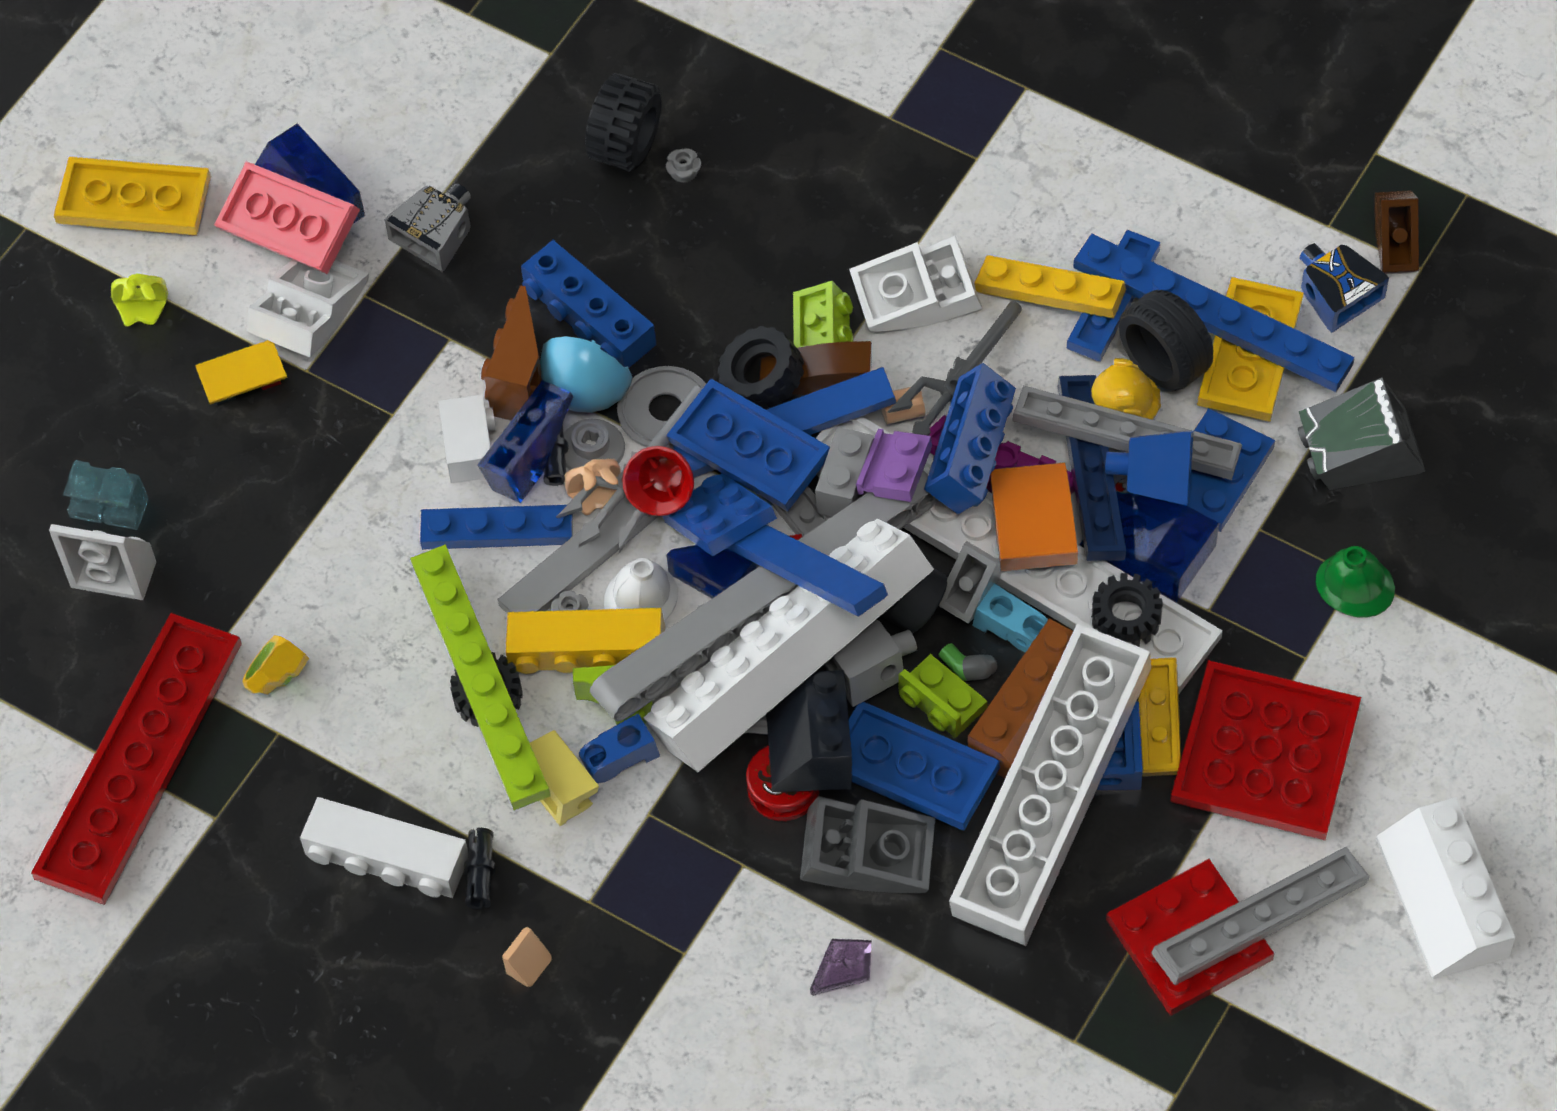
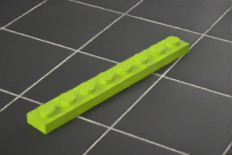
M446 544L411 557L410 560L513 810L550 797L551 794Z

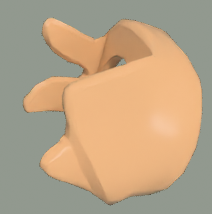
M609 458L593 459L584 466L573 468L566 472L564 478L567 495L573 499L583 488L585 491L591 490L596 485V476H602L606 482L612 485L618 484L616 477L621 473V468L617 460ZM597 486L582 502V513L589 515L597 508L602 509L616 490Z

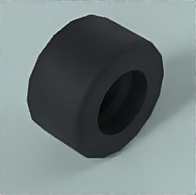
M933 567L934 570L881 616L904 631L910 630L911 633L918 631L927 623L939 606L947 588L946 575Z

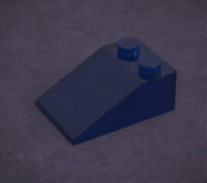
M1116 492L1126 545L1125 560H1110L1106 562L1134 577V574L1141 575L1140 582L1142 583L1149 579L1152 582V589L1157 587L1161 594L1178 602L1216 547L1219 523L1187 505L1133 493ZM1082 540L1079 545L1084 548V544H1083V540Z

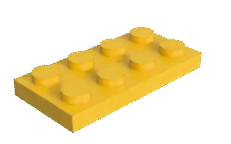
M69 157L54 218L57 224L197 235L211 179L209 168Z
M1231 277L1226 297L1295 329L1304 292ZM1215 335L1213 362L1204 374L1197 406L1271 422L1285 368Z

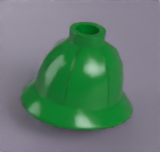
M1351 546L1341 549L1335 555L1326 559L1316 573V587L1320 596L1329 606L1343 614L1353 617L1377 616L1390 607L1394 599L1395 586L1389 571L1370 551L1362 547Z

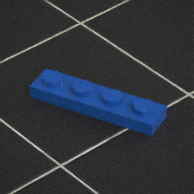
M1126 230L1118 245L1154 262L1160 251L1159 241L1130 230ZM1127 293L1124 294L1114 319L1082 313L1067 340V349L1101 362L1119 328L1122 313L1132 304L1135 297Z
M567 505L421 509V549H435L445 544L447 549L563 545L573 536V514L556 518Z

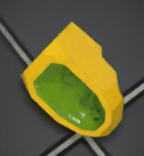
M274 635L262 647L250 664L242 681L244 687L250 693L268 695L276 687L285 686L292 678L297 677L308 662L309 657L287 639Z

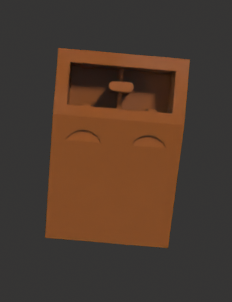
M520 285L515 299L510 298L505 312V325L503 329L498 328L493 342L494 352L491 359L487 358L484 361L481 379L485 381V400L489 401L490 408L493 407L494 417L534 426L545 397V392L541 379V366L526 286Z

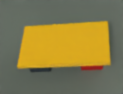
M268 340L195 365L209 403H216L217 406L235 400L236 395L260 387L265 390L279 385L281 380L287 378L273 342Z

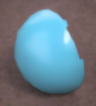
M567 336L551 338L544 343L540 358L541 379L545 389L559 405L575 412L592 413L608 409L621 400L632 381V375L628 366L623 367L613 356L601 350V345L596 344L594 340L590 342L585 339Z

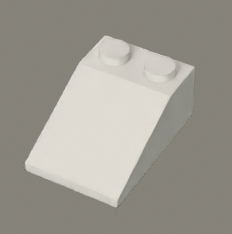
M51 524L49 532L71 588L144 600L156 564V559L149 542L138 537H123L98 530L89 531Z

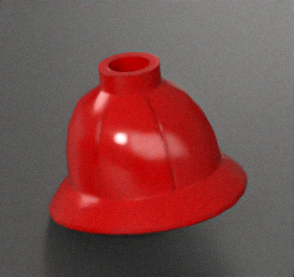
M664 446L647 447L633 455L624 469L622 478L623 490L629 502L639 511L654 516L669 515L680 510L690 500L694 489V477L689 462L681 453Z

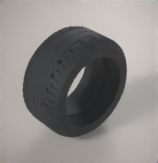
M1153 290L1145 294L1122 313L1119 321V334L1123 347L1133 364L1138 365L1139 369L1158 387L1171 391L1181 390L1204 374L1212 365L1213 344L1210 334L1198 314L1179 296L1164 290Z

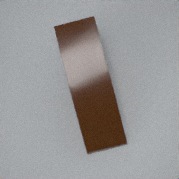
M847 341L797 348L804 360L802 366L804 373L800 378L798 388H795L792 394L807 395L870 372L872 365V342ZM770 355L761 358L760 381L767 377L777 363L775 356Z

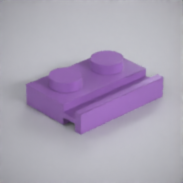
M878 429L856 483L858 494L864 495L865 491L873 492L874 497L911 502L932 448L931 436L894 431L893 434H886L884 429Z

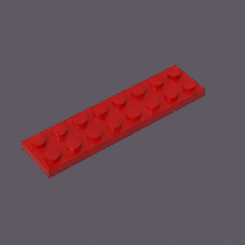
M170 613L31 872L34 880L94 902L106 904L242 645L239 636Z

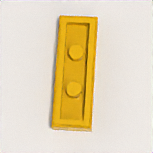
M1176 657L1151 659V670L1138 697L1142 776L1177 775L1181 761Z

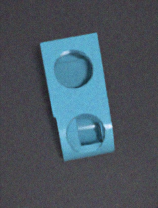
M994 583L976 608L972 626L985 633L989 630L1002 639L1010 641L1013 646L1026 653L1048 619L1039 611Z

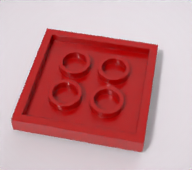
M1210 859L1108 912L1106 916V921L1170 1016L1274 959V952L1263 938L1174 985L1151 954L1155 946L1239 903Z

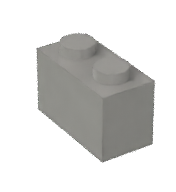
M837 427L815 489L817 513L834 516L862 497L857 492L856 483L873 443L874 435Z

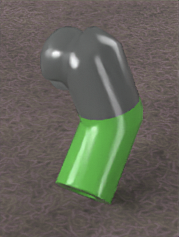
M953 643L946 645L939 653V657L963 681L983 680L993 675L997 670V661L992 655L964 656Z

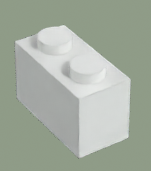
M483 394L438 401L451 483L495 477L493 462L501 460L497 439L490 440L489 435L490 430H496L493 407L485 408Z

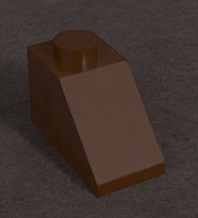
M1412 191L1376 192L1375 231L1381 271L1384 273L1419 271L1418 197Z

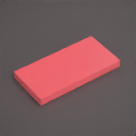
M246 161L214 226L328 274L360 209L353 204Z

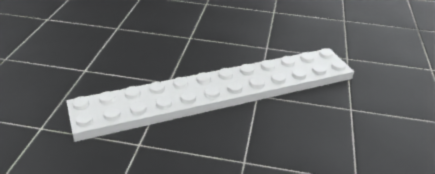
M861 416L821 431L816 439L830 447L837 427L874 435V438L877 430L883 428ZM884 430V433L891 434L890 432ZM928 456L923 469L928 475L933 462V458ZM823 467L816 474L818 477H820ZM989 491L980 505L972 506L960 514H956L938 500L931 509L903 527L954 559H957L963 544L968 541L999 560L992 493ZM1077 544L1078 564L1001 571L1000 569L1001 577L997 585L1072 630L1075 629L1077 623L1094 629L1091 615L1095 591L1098 592V586L1102 581L1107 585L1108 577L1114 575L1116 580L1120 581L1121 573L1125 572L1106 561H1086L1084 548ZM1128 575V580H1133V577ZM1160 594L1159 598H1162L1163 606L1159 631L1156 636L1152 634L1151 641L1147 644L1140 639V648L1150 651L1151 659L1176 657L1178 694H1180L1222 638V630ZM1119 602L1112 608L1114 616L1122 620H1134L1142 614L1140 606L1132 602Z

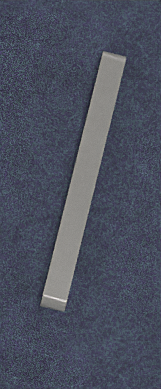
M923 470L911 502L874 497L873 492H868L798 541L829 556L832 551L838 547L845 546L855 538L858 530L864 524L877 518L899 530L938 502V499L924 490L928 474ZM759 566L601 674L590 688L591 695L615 721H622L679 683L688 674L708 663L716 650L723 646H728L740 636V631L744 626L761 618L769 611L770 605L776 599L788 595L798 585Z

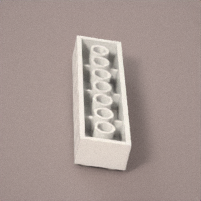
M877 518L864 524L858 530L857 536L845 546L838 547L830 553V557L885 585L888 596L862 615L857 617L797 586L788 595L776 599L770 605L769 611L761 618L744 626L740 631V636L728 646H723L712 654L710 661L700 670L688 674L682 680L681 686L672 694L656 701L651 711L643 718L666 749L692 769L699 772L934 570L909 534Z
M1077 623L949 900L953 917L1024 946L1027 945L1151 670L1150 651Z

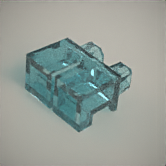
M76 460L72 465L63 493L64 497H70L71 500L67 510L69 517L96 523H102L104 519L107 525L138 530L149 499L140 476L126 473L125 469L98 468L90 466L89 462Z

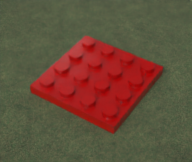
M1208 660L1170 802L1326 841L1362 697Z

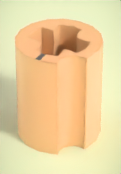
M911 387L894 390L896 402ZM920 391L911 400L913 405L910 409L887 413L893 405L883 408L882 413L885 423L891 424L925 416L922 392Z

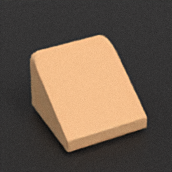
M528 927L523 928L503 954L506 974L527 987L533 986L552 960L550 952Z

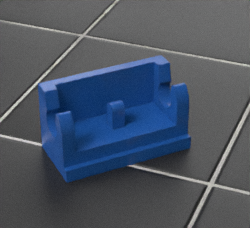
M1139 702L1135 703L1097 790H1141L1143 768Z

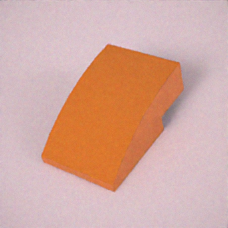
M1055 463L994 469L990 474L1001 571L1078 564V548L1066 464Z

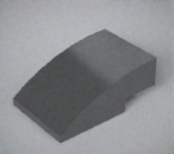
M818 796L808 807L800 880L861 891L926 893L929 890L935 818L862 799L857 805H852Z

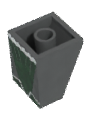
M1383 377L1299 411L1303 426L1298 427V433L1305 448H1310L1312 455L1311 458L1307 459L1309 469L1314 479H1321L1329 490L1425 472L1406 408Z

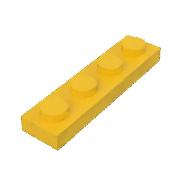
M990 255L986 256L974 282L978 293L1113 319L1126 291L1125 282L1122 280Z

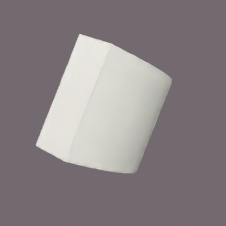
M955 236L923 249L916 242L849 269L870 332L894 331L926 326L982 309L966 259Z
M291 260L269 278L267 292L248 307L246 332L311 357L327 341L348 314L368 281L369 274L334 260L328 274Z

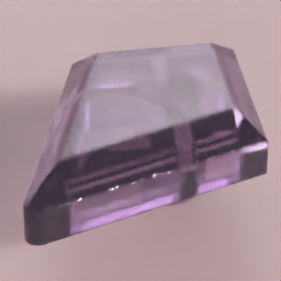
M831 939L810 987V994L814 996L870 981L872 940Z

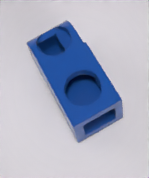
M639 713L601 733L597 738L585 744L579 751V758L596 783L611 780L621 771L643 760L648 763L660 757L655 740Z

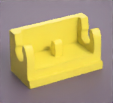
M555 730L530 742L551 794L550 797L542 799L540 802L558 825L561 826L567 820L592 806L593 803L589 797L598 792L599 785Z

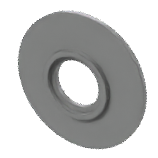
M674 366L654 367L637 374L632 378L631 385L623 398L617 403V413L621 427L632 440L647 447L667 422L657 420L650 414L649 406L652 400L660 395H672L682 403L694 386L703 389L706 383L695 373ZM669 442L666 447L674 449L672 443Z

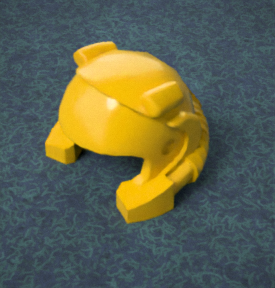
M1115 358L1114 365H1111L1098 375L1091 389L1095 405L1153 420L1161 408L1160 389L1139 369L1138 365L1133 364L1128 359Z

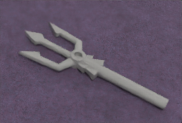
M698 386L693 387L647 447H666L669 444L666 435L697 397L702 388ZM632 451L630 459H631V458L633 457V455H635L637 452ZM624 464L622 473L616 477L618 484L612 485L606 482L602 476H596V485L589 491H585L583 488L556 516V518H561L582 511V502L597 486L616 490L592 522L584 523L579 548L600 536V526L623 497L626 498L622 478L627 464ZM636 509L626 526L618 527L619 553L645 514Z

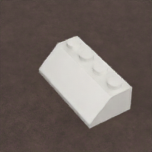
M1457 797L1419 807L1377 835V843L1433 979L1509 958L1515 935Z

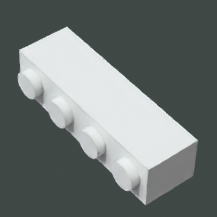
M317 797L300 836L305 855L316 863L327 865L329 862L344 866L346 870L356 875H366V873L381 877L382 880L394 886L410 885L431 897L444 895L453 898L464 871V862L468 860V849L464 839Z

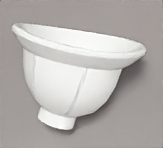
M638 558L626 564L612 578L604 595V608H661L665 621L672 613L678 599L676 581L666 569L657 563L645 558Z

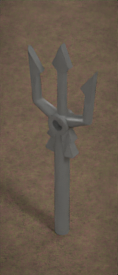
M1011 301L966 360L956 357L953 369L950 368L947 373L946 381L921 376L887 413L910 409L913 405L911 400L924 386L939 391L941 397L922 421L915 422L913 425V434L929 436L931 433L930 425L947 403L952 401L959 377L984 361L1022 311L1020 304Z

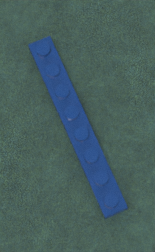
M1091 233L1074 258L1073 268L1085 274L1122 280L1125 282V293L1138 299L1153 290H1164L1179 296L1198 314L1208 332L1334 392H1337L1354 364V356Z

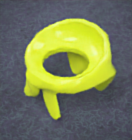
M137 273L130 275L128 278L116 279L111 283V298L120 312L124 325L131 326L136 322H142L147 325L156 324L165 307L168 296L166 281L162 277Z

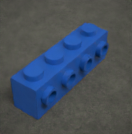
M554 240L521 265L522 286H526L527 294L532 299L537 300L539 298L546 304L550 313L557 320L566 321L578 338L590 342L594 340L596 344L601 345L600 349L613 356L623 367H631L656 346L654 324Z
M984 363L963 374L958 379L924 490L956 514H960L972 506L980 505L987 496V483L990 474L996 466L995 457L998 447L1005 436L1003 430L1006 420L1013 409L1012 400L1016 387Z

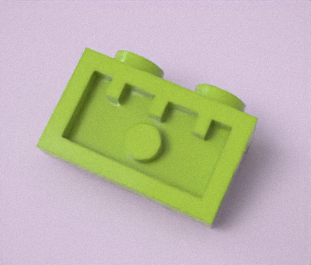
M833 281L793 292L794 345L797 348L823 343L853 341L849 315L853 310L852 302L849 295L843 292Z
M931 654L912 672L903 669L898 674L901 698L909 706L920 708L927 714L929 721L935 728L940 731L946 730L954 738L962 733L987 709V700Z

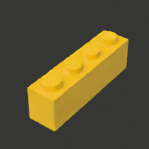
M634 608L508 612L506 635L508 663L513 662L516 670L524 674H532L538 670H557L563 673L573 672V668L616 665L665 631L662 609Z

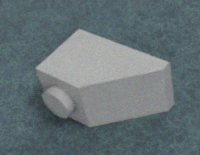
M966 541L948 576L946 592L939 606L969 624L974 619L976 608L993 584L997 585L1001 577L1000 561Z

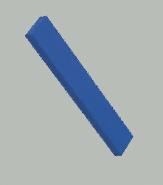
M884 367L766 410L803 432L812 435L896 403V399ZM673 445L674 450L681 453L689 462L693 477L716 470Z
M768 525L763 526L727 548L857 617L888 596L883 583Z

